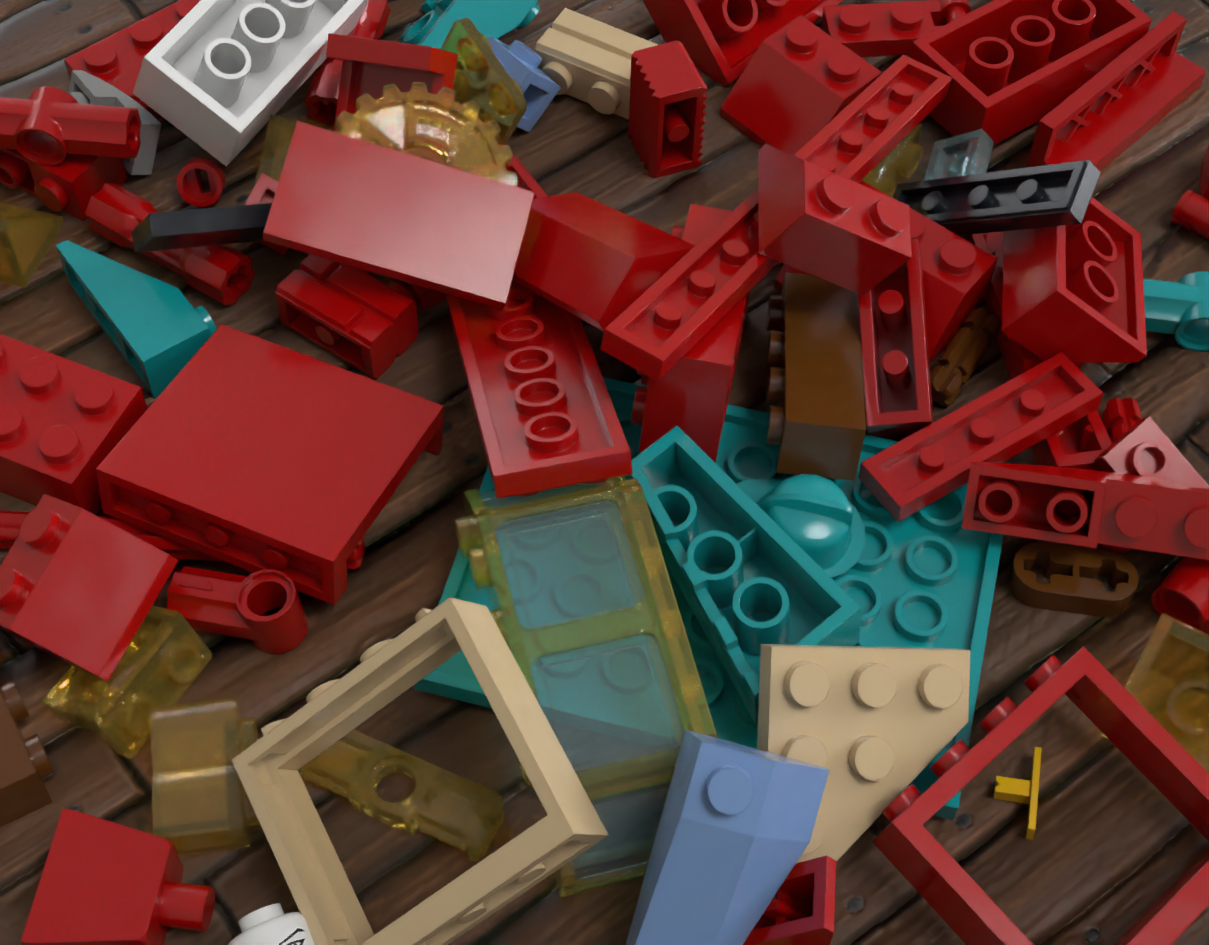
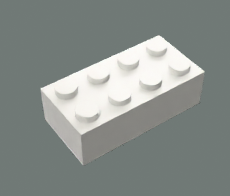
M201 0L143 58L133 94L227 167L327 58L328 33L348 35L356 27L368 0Z

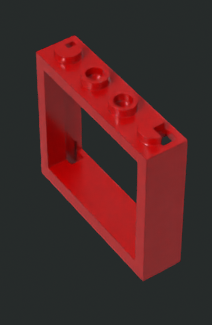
M1084 646L1064 665L1054 655L1051 656L1023 683L1032 692L1028 698L1017 706L1009 697H1006L978 723L977 726L986 734L980 742L970 749L960 739L929 768L939 778L922 794L911 784L882 811L891 823L872 843L966 945H1033V943L929 833L923 824L1064 694L1209 841V773ZM1209 848L1114 945H1172L1209 906Z

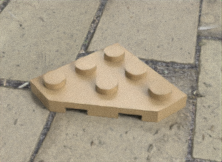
M761 644L757 749L829 769L810 843L796 863L826 855L837 862L882 814V811L904 791L968 723L970 650L956 648Z

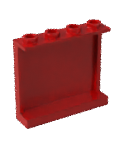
M221 324L96 468L103 513L253 573L262 569L279 570L286 573L293 580L296 590L335 605L347 588L348 557L421 453L425 450L439 455L442 451L444 406L421 396L413 395L372 380L367 376L323 362L310 355L266 341L256 335L247 334Z

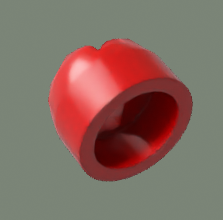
M194 158L188 161L180 170L176 180L177 190L180 196L193 206H210L219 199L225 188V173L221 166L210 158ZM200 169L206 170L211 191L203 192V180Z

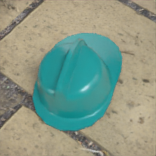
M799 474L784 480L753 478L737 483L831 578L846 574L859 562L866 544L865 525L856 507L847 500L844 492L832 481L819 475Z

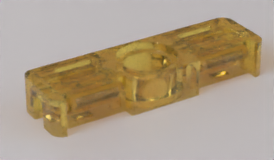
M354 729L298 770L300 776L301 774L303 775V779L349 799L351 808L411 835H414L419 827L420 832L462 851L468 849L469 858L472 862H478L485 856L504 819L503 798L499 793ZM394 773H402L411 777L416 786L409 798L402 802L391 803L378 797L376 788L384 777Z

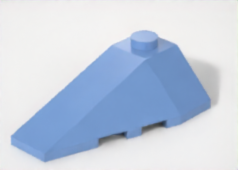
M685 729L626 945H743L810 843L829 769Z

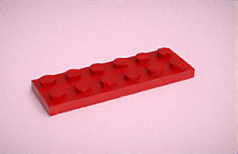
M513 280L511 281L503 310L445 293L450 320L497 499L510 496L528 497L539 494L543 490L580 483L598 484L613 477L633 474L630 448L583 323L579 317Z

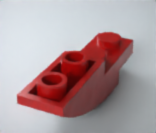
M971 462L962 528L1097 548L1098 543L1209 560V489L1177 485L1174 480L1106 471L1029 464Z

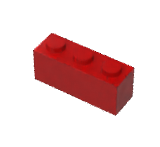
M918 239L911 240L912 258L865 295L858 294L867 429L871 436L894 441H901L934 422L923 267Z

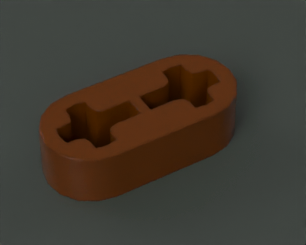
M1032 542L1022 546L1014 557L1007 578L1009 590L1015 599L1026 606L1099 617L1115 616L1123 612L1129 605L1139 580L1135 566L1120 553L1048 542ZM1031 568H1042L1044 578L1049 579L1048 583L1036 582V575L1030 571ZM1096 576L1108 577V584L1115 588L1114 591H1104L1101 581L1097 580Z

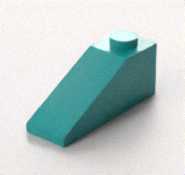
M68 240L57 244L56 248L68 284L154 399L157 398L217 330L211 316L202 305L193 308L182 292L172 285Z

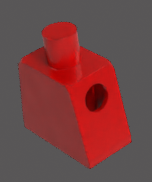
M62 809L21 943L22 945H164L169 927L207 931L214 911L215 889L211 886L181 883L183 864L174 844L169 840L82 812Z

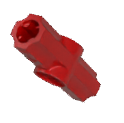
M50 86L39 87L33 90L28 99L0 97V148L16 149L21 156L35 164L43 166L57 165L63 162L67 153L117 158H136L141 145L140 129L142 123L138 108L80 104L69 93Z

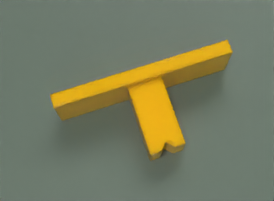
M1041 747L1034 748L1031 781L996 776L994 799L1029 804L1026 839L1033 840L1036 829Z

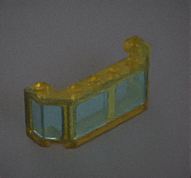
M627 475L607 478L605 482L598 484L580 483L543 490L539 494L528 497L510 496L497 499L495 491L481 494L478 493L477 489L464 491L465 517L455 519L461 555L463 558L469 557L475 587L477 590L489 588L494 608L489 611L608 833V836L550 875H555L560 898L645 876L685 729L718 738L642 485L636 478L626 480ZM520 763V768L526 787L532 786L524 768Z

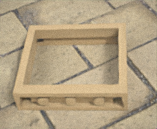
M450 597L433 610L422 608L415 616V624L396 638L381 641L368 648L360 657V665L341 679L328 681L313 689L306 697V705L287 719L274 721L261 728L264 736L232 759V763L296 905L306 920L315 945H448L608 836L602 821L487 606ZM462 650L537 793L547 816L374 935L298 770Z

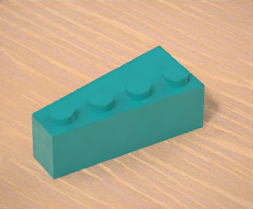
M675 426L631 460L633 474L628 475L632 503L757 727L761 644L854 646L859 642L862 607L678 426Z

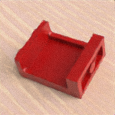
M328 33L326 57L343 61L334 132L443 164L458 54L430 46Z

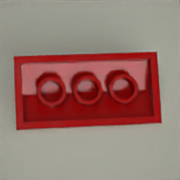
M578 192L537 198L532 201L512 280L604 332L610 323L695 245Z

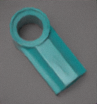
M1209 272L1190 273L1180 278L1177 282L1143 278L1146 331L1175 334L1176 341L1182 347L1193 351H1209Z

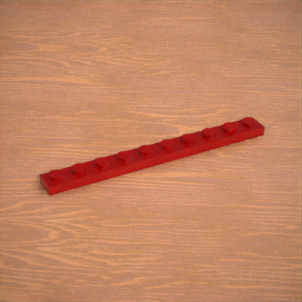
M902 55L797 151L794 156L859 183L947 96L952 77L908 56ZM758 188L605 328L600 350L659 381L779 262L759 254Z

